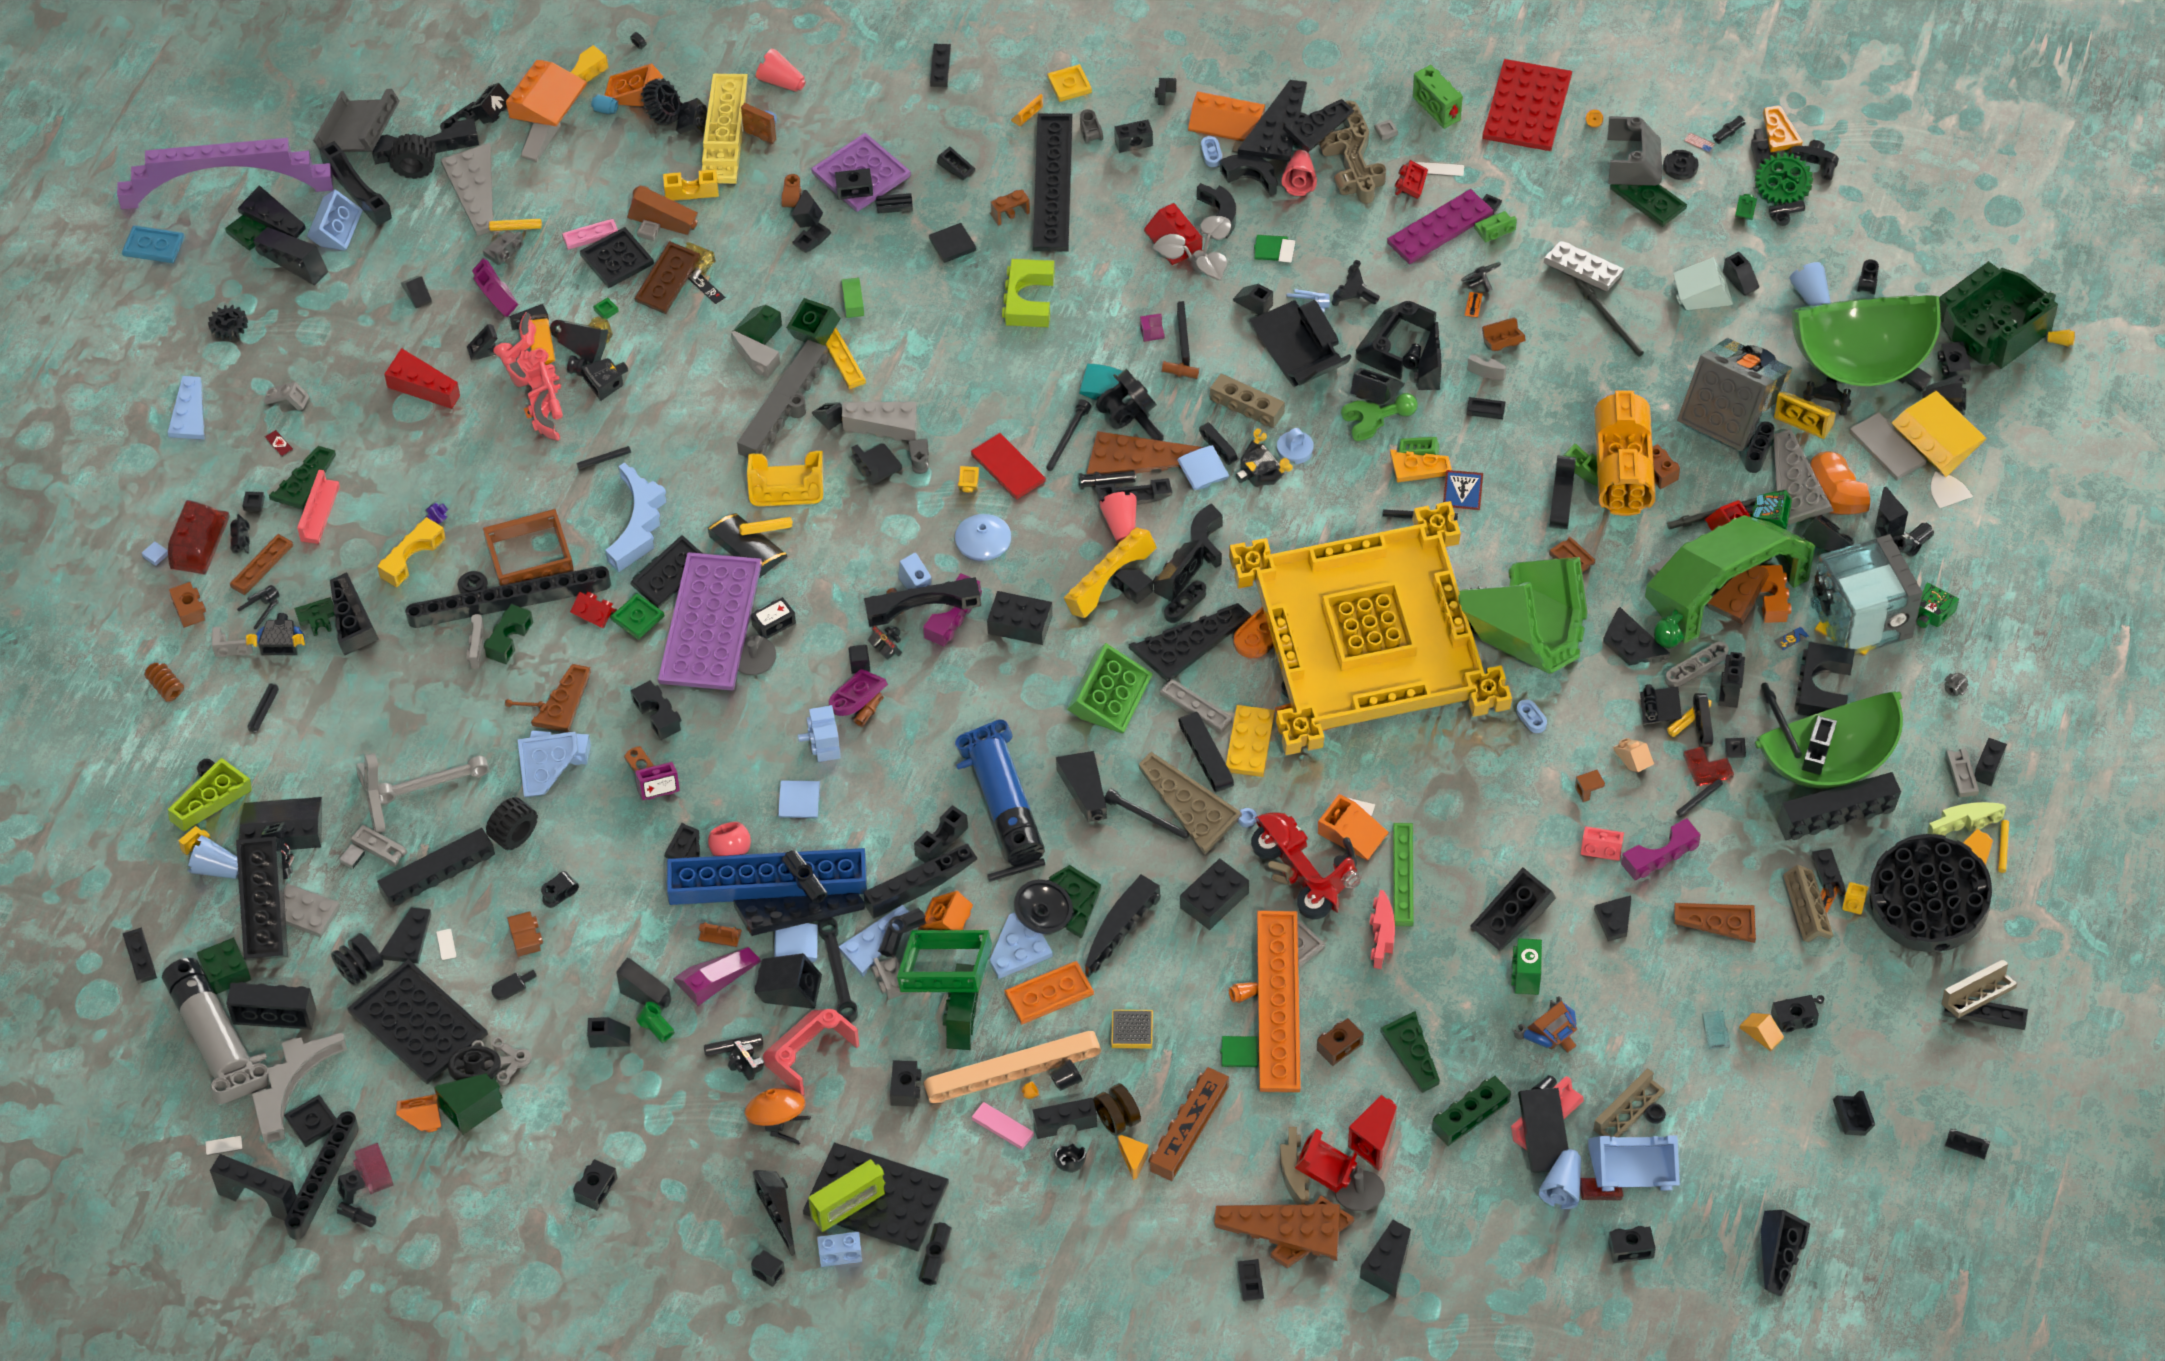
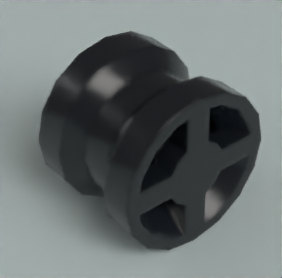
M572 355L567 364V373H577L578 376H583L581 367L587 365V359H578Z

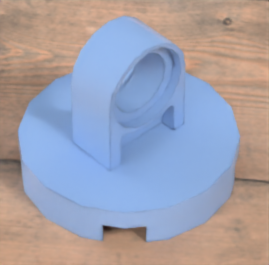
M1294 428L1284 433L1277 441V453L1281 459L1287 458L1289 461L1295 462V464L1306 462L1312 456L1313 441L1309 435L1302 432L1299 428Z

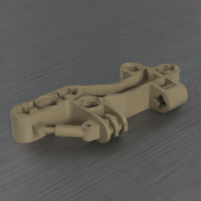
M1348 100L1345 102L1355 111L1343 122L1346 129L1332 131L1319 145L1324 156L1344 155V167L1346 170L1337 173L1334 177L1340 194L1356 193L1362 203L1368 204L1374 201L1375 188L1383 186L1386 182V167L1381 163L1366 166L1363 156L1369 144V129L1358 104Z

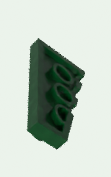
M318 445L303 460V464L299 468H295L291 472L292 475L286 481L283 480L275 492L272 491L269 494L270 500L303 510L318 470H324L326 473L336 456L335 450Z
M1416 1011L1381 1027L1380 1032L1423 1093L1439 1085L1440 1079L1433 1059L1430 1056L1427 1042H1425L1421 1025H1419Z

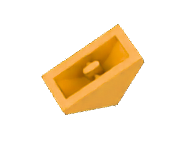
M1752 1013L1739 1025L1741 1030L1769 1051H1772L1784 1039L1783 1034L1770 1014Z
M1120 1135L1118 1136V1148L1132 1179H1137L1148 1157V1145Z

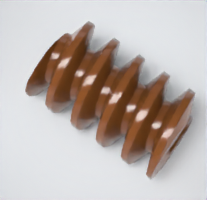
M152 663L145 670V678L149 680V683L153 685L166 702L175 700L184 691V685L180 683V680L176 678V675L172 673L165 663Z

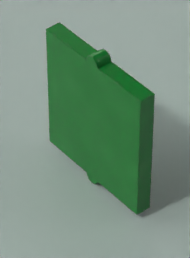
M1257 235L1256 244L1254 245V259L1279 261L1282 240H1288V237Z
M1222 1036V1049H1220L1222 1067H1257L1259 1054L1258 1036Z

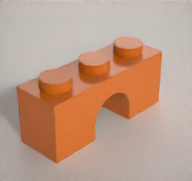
M1782 565L1762 566L1768 570L1769 577L1761 592L1773 594L1763 598L1762 612L1764 623L1787 622L1788 614H1791V603L1787 602V599H1789V588H1785L1787 574L1783 572Z

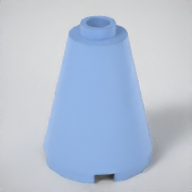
M1820 262L1809 263L1803 266V270L1798 271L1797 269L1790 275L1791 284L1809 306L1831 303L1823 264L1821 265Z
M201 835L198 841H201L200 845H195L188 866L192 868L188 869V872L237 879V856Z
M1572 1149L1562 1151L1539 1188V1197L1545 1203L1553 1207L1555 1203L1562 1205L1561 1209L1577 1207L1580 1200L1581 1156L1577 1151Z

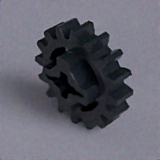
M224 305V309L218 307V312L212 311V316L208 317V326L211 334H215L216 338L221 336L222 340H225L226 337L232 340V336L238 338V334H244V329L248 328V319L245 311H241L240 307L235 309L234 305H231L230 308Z

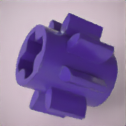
M435 502L425 510L428 513L425 518L427 517L437 524H440L448 517L445 514L448 509L443 503L438 505Z

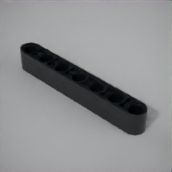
M351 1111L342 1112L338 1116L285 1218V1227L289 1237L292 1239H301L306 1234L358 1133L357 1119Z

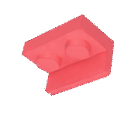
M1585 826L1581 855L1619 861L1624 832Z

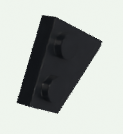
M681 823L664 857L668 859L700 857L699 830Z
M1631 895L1594 906V911L1608 942L1627 937Z

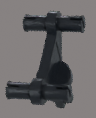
M1354 260L1353 265L1349 266L1346 284L1339 285L1338 289L1334 291L1331 302L1333 306H1338L1340 301L1352 298L1360 299V297L1372 304L1378 303L1380 296L1367 289V285L1363 282L1359 269L1361 265L1359 260Z
M1829 377L1826 378L1822 386L1815 388L1814 382L1811 383V386V381L1807 382L1806 390L1803 391L1804 400L1811 402L1813 398L1838 402L1840 405L1839 414L1842 415L1844 411L1843 416L1847 415V409L1851 405L1850 389H1848V393L1847 389H1844L1842 393L1838 389L1837 381Z

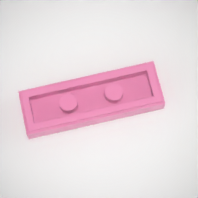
M614 219L562 233L567 249L570 250L597 242L618 231Z
M985 1102L981 1104L972 1116L974 1122L1021 1150L1034 1136L1033 1131Z

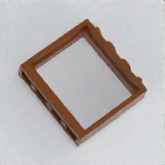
M556 509L483 528L486 544L500 586L574 571L572 558ZM554 527L564 559L502 574L493 543Z

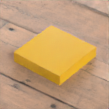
M1080 64L1047 73V78L1059 102L1092 93V87Z

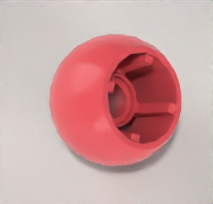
M729 822L717 826L710 832L708 845L713 856L745 855L750 849L751 837L743 824Z

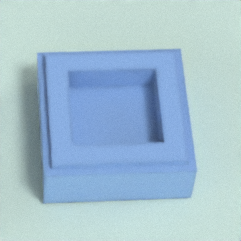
M155 541L141 553L143 558L155 566L169 555L168 550Z

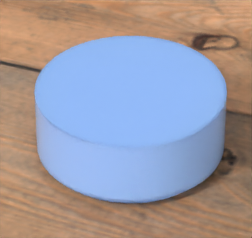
M1250 808L1240 810L1242 817L1238 819L1239 825L1245 828L1254 826L1256 824V812Z

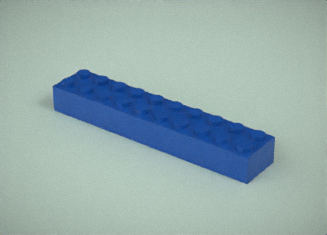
M865 848L798 852L804 862L812 867L813 874L827 891V895L859 893L860 895L864 894V891L867 890ZM787 852L667 859V892L670 905L733 902V900L807 895L797 886L796 880L782 862V858Z

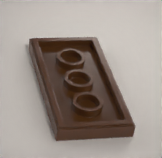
M669 241L635 296V302L667 314L701 258L700 253Z

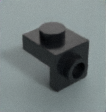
M1159 78V87H1155V98H1158V105H1165L1166 92H1177L1176 78Z

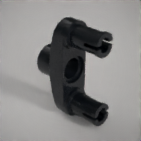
M1819 140L1810 141L1809 146H1793L1789 152V157L1791 154H1794V159L1800 156L1801 161L1824 165L1821 177L1825 180L1827 174V180H1832L1834 169L1839 162L1838 156L1824 150L1825 144Z

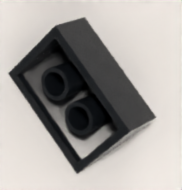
M1202 540L1184 543L1180 549L1178 548L1174 552L1170 562L1167 561L1162 572L1153 579L1155 594L1173 601L1182 592L1203 565Z

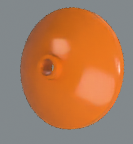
M769 1089L751 1099L745 1108V1117L750 1123L761 1126L784 1123L795 1118L804 1110L805 1099L802 1094L792 1089Z

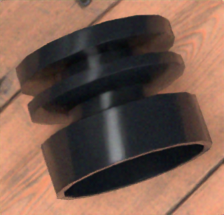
M358 933L348 940L349 948L341 945L339 950H334L331 953L337 970L353 986H358L361 980L367 979L366 971L374 974L384 966L379 952L362 933Z

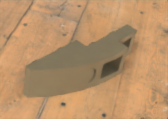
M1289 1127L1288 1145L1280 1144L1282 1175L1294 1202L1297 1205H1305V1201L1309 1202V1189H1305V1183H1309V1177L1295 1169L1301 1154L1297 1153V1147H1301V1135H1297V1127Z

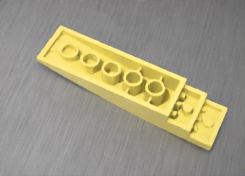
M713 74L703 140L702 170L716 169L718 183L737 184L743 133L741 106L746 103L748 74Z

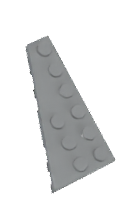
M487 143L440 159L477 236L491 232L489 230V222L494 221L491 145Z
M1789 429L1774 434L1777 491L1787 490L1792 498L1788 525L1834 511L1793 431Z

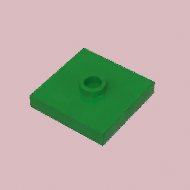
M636 593L611 615V620L639 640L665 615L663 611Z

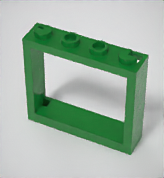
M912 930L897 975L900 992H979L992 948L989 930ZM920 949H979L973 972H913Z

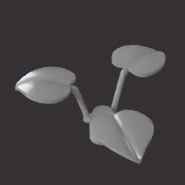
M1211 216L1204 219L1201 223V231L1207 234L1203 251H1196L1193 255H1191L1188 247L1184 246V237L1177 234L1161 237L1154 244L1153 250L1170 259L1181 257L1185 250L1189 260H1192L1193 270L1197 272L1202 271L1206 275L1221 281L1227 267V259L1220 253L1212 252L1208 255L1206 251L1210 237L1215 240H1221L1229 234L1231 222L1228 218L1222 216Z

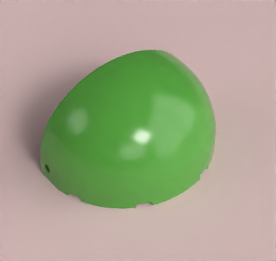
M1935 295L1890 296L1868 300L1856 299L1824 303L1818 306H1806L1791 311L1792 329L1797 346L1809 364L1833 380L1856 386L1882 385L1911 373L1932 351L1938 338L1941 323L1939 296Z

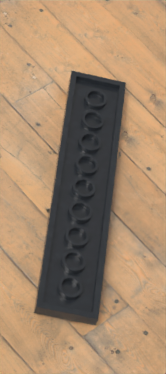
M1038 113L1033 251L1069 252L1073 113Z

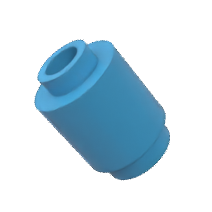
M597 94L592 99L591 107H593L595 112L609 115L612 113L616 114L618 100H615L613 97Z

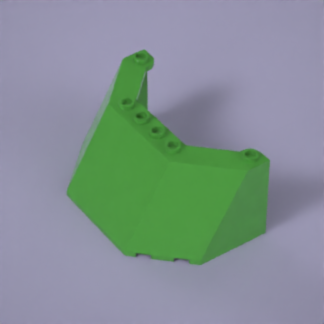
M1743 515L1681 546L1646 585L1645 597L1662 618L1672 615L1674 609L1683 615L1682 620L1677 625L1684 636L1682 642L1685 644L1700 636L1704 606L1713 597L1711 593L1716 588L1721 589L1729 579L1778 554H1782L1792 565L1789 584L1795 588L1809 581L1815 546L1813 543L1771 522Z
M1580 557L1516 562L1509 568V578L1511 579L1509 586L1471 590L1462 589L1459 591L1458 601L1462 611L1482 641L1548 674L1580 658L1581 651L1578 649V644L1583 641L1585 628L1582 626V622L1587 619L1588 614Z

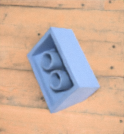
M335 189L323 197L307 237L320 247L345 251L363 209Z

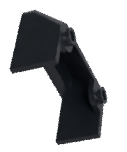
M1404 301L1385 309L1357 347L1356 359L1401 380L1403 358L1389 353L1391 349V342L1388 340L1389 336L1401 320L1431 332L1433 324L1436 322L1437 312L1412 301Z

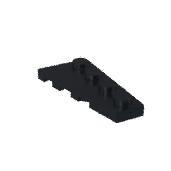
M1340 99L1319 111L1310 113L1309 116L1299 118L1294 123L1285 125L1283 130L1309 153L1350 117L1355 110L1343 99Z

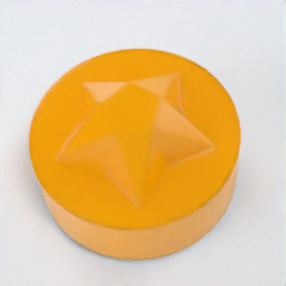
M1590 110L1586 114V122L1590 127L1597 128L1602 125L1604 117L1599 110Z

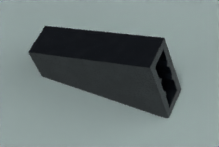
M1094 751L1056 757L1057 772L1086 820L1090 822L1107 819V807Z

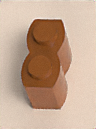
M529 911L507 917L517 956L520 957L541 951L540 945L543 944L541 933H536L535 928H539L536 916L532 917Z

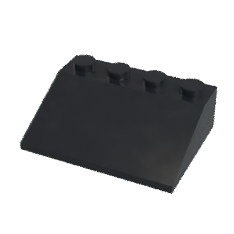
M322 797L244 803L240 820L239 840L261 838V834L266 826L285 822L287 830L283 836L290 850L321 848Z

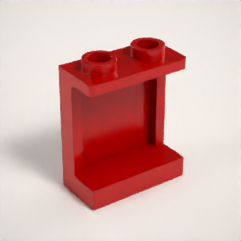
M1316 1128L1307 1137L1295 1169L1337 1193L1340 1189L1346 1188L1350 1183L1351 1177L1349 1175L1357 1165L1355 1160L1358 1154L1353 1152L1350 1156H1347L1322 1141L1323 1132Z

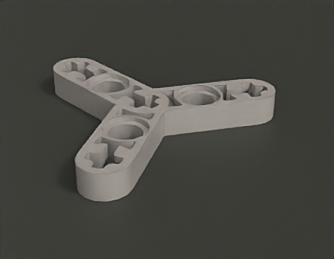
M373 753L364 755V762L356 764L358 779L366 792L373 830L377 833L385 832V823L378 793V763L376 755Z

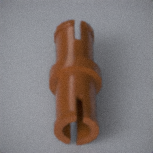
M1163 361L1161 372L1175 374L1177 377L1185 376L1198 379L1200 368L1186 366L1184 363L1176 364Z
M879 692L863 706L858 715L853 719L858 726L864 727L869 717L875 714L877 706L884 699V696H881L882 693Z

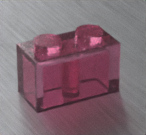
M378 1143L354 1151L356 1160H353L356 1170L362 1172L363 1176L361 1177L365 1182V1188L368 1187L370 1194L394 1186Z

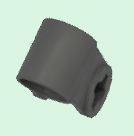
M1090 109L1083 110L1080 113V128L1085 143L1087 144L1089 141L1096 139L1103 140V131L1095 112Z
M927 439L909 440L912 469L917 474H923L929 469Z

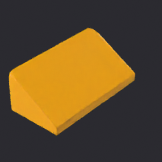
M1039 94L1016 114L1011 121L1018 126H1022L1043 107V95Z

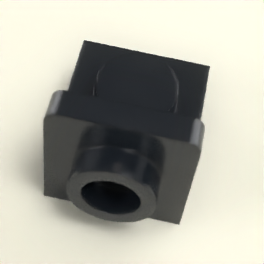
M358 1170L338 1176L337 1191L343 1202L349 1205L353 1204L356 1191L365 1188V1182Z

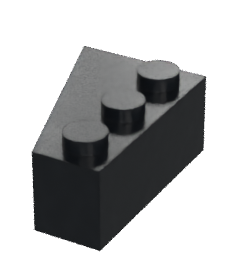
M1393 1219L1361 1265L1360 1278L1395 1298L1409 1248L1411 1229Z

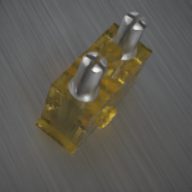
M687 242L685 248L701 255L693 269V274L690 276L695 281L700 274L705 276L711 265L716 262L714 252Z

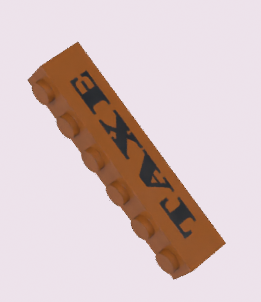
M1207 1067L1204 1073L1201 1072L1199 1074L1196 1087L1190 1089L1187 1095L1188 1100L1179 1107L1177 1118L1172 1120L1168 1126V1133L1166 1136L1163 1135L1161 1137L1157 1151L1151 1153L1148 1161L1150 1163V1172L1173 1181L1228 1090L1229 1076Z

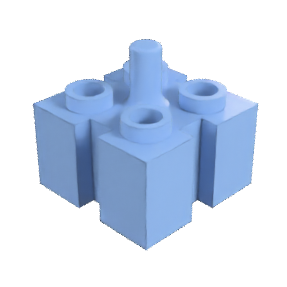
M832 705L809 709L810 717H806L808 733L799 734L798 741L811 740L812 754L817 755L818 762L840 759L839 737Z

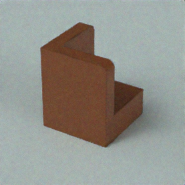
M1598 769L1576 776L1575 789L1582 802L1590 800L1591 791L1605 787V782Z

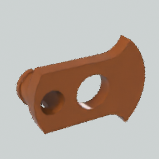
M641 746L631 748L624 756L634 773L637 770H641L636 766L638 761H644L647 764L646 768L655 766Z

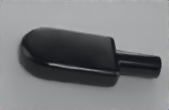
M534 970L522 976L514 973L496 982L492 986V995L497 1000H505L525 990L526 986L524 983L537 977Z

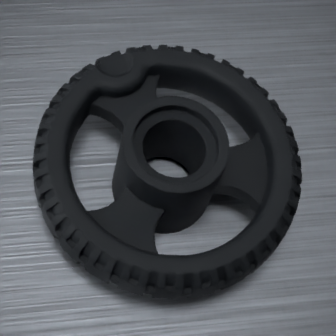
M484 1046L463 1048L455 1052L448 1061L449 1074L456 1081L482 1074H487L492 1079L501 1068V1060L498 1053ZM492 1060L494 1062L492 1067L485 1071V1062ZM465 1069V1074L459 1072L458 1070Z

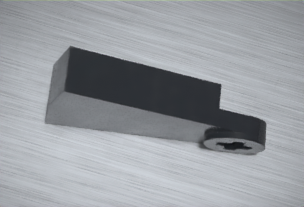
M554 320L551 323V334L558 339V343L580 357L587 359L589 363L601 360L606 346L608 329L564 320ZM557 326H560L561 332H559Z

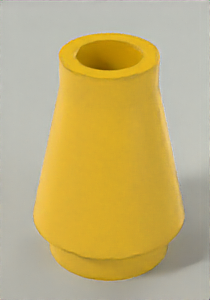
M2066 329L2048 332V342L2067 347L2069 345L2074 346L2075 331Z

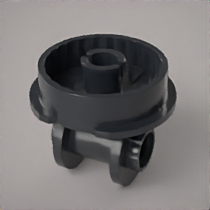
M1127 368L1118 376L1113 374L1119 383L1099 397L1096 403L1097 410L1100 413H1110L1109 423L1115 429L1127 426L1141 410L1149 417L1150 414L1148 412L1157 404L1147 393L1148 390L1138 379L1136 380ZM1129 394L1132 399L1129 402L1124 403L1122 401L1123 398H1125Z

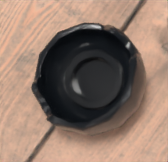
M1072 1143L1069 1146L1058 1148L1054 1154V1161L1059 1169L1073 1173L1082 1168L1087 1153L1084 1147L1079 1149Z

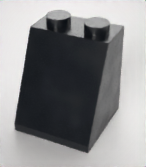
M804 953L764 958L758 970V979L754 993L763 1003L814 1009L816 1007L822 973Z

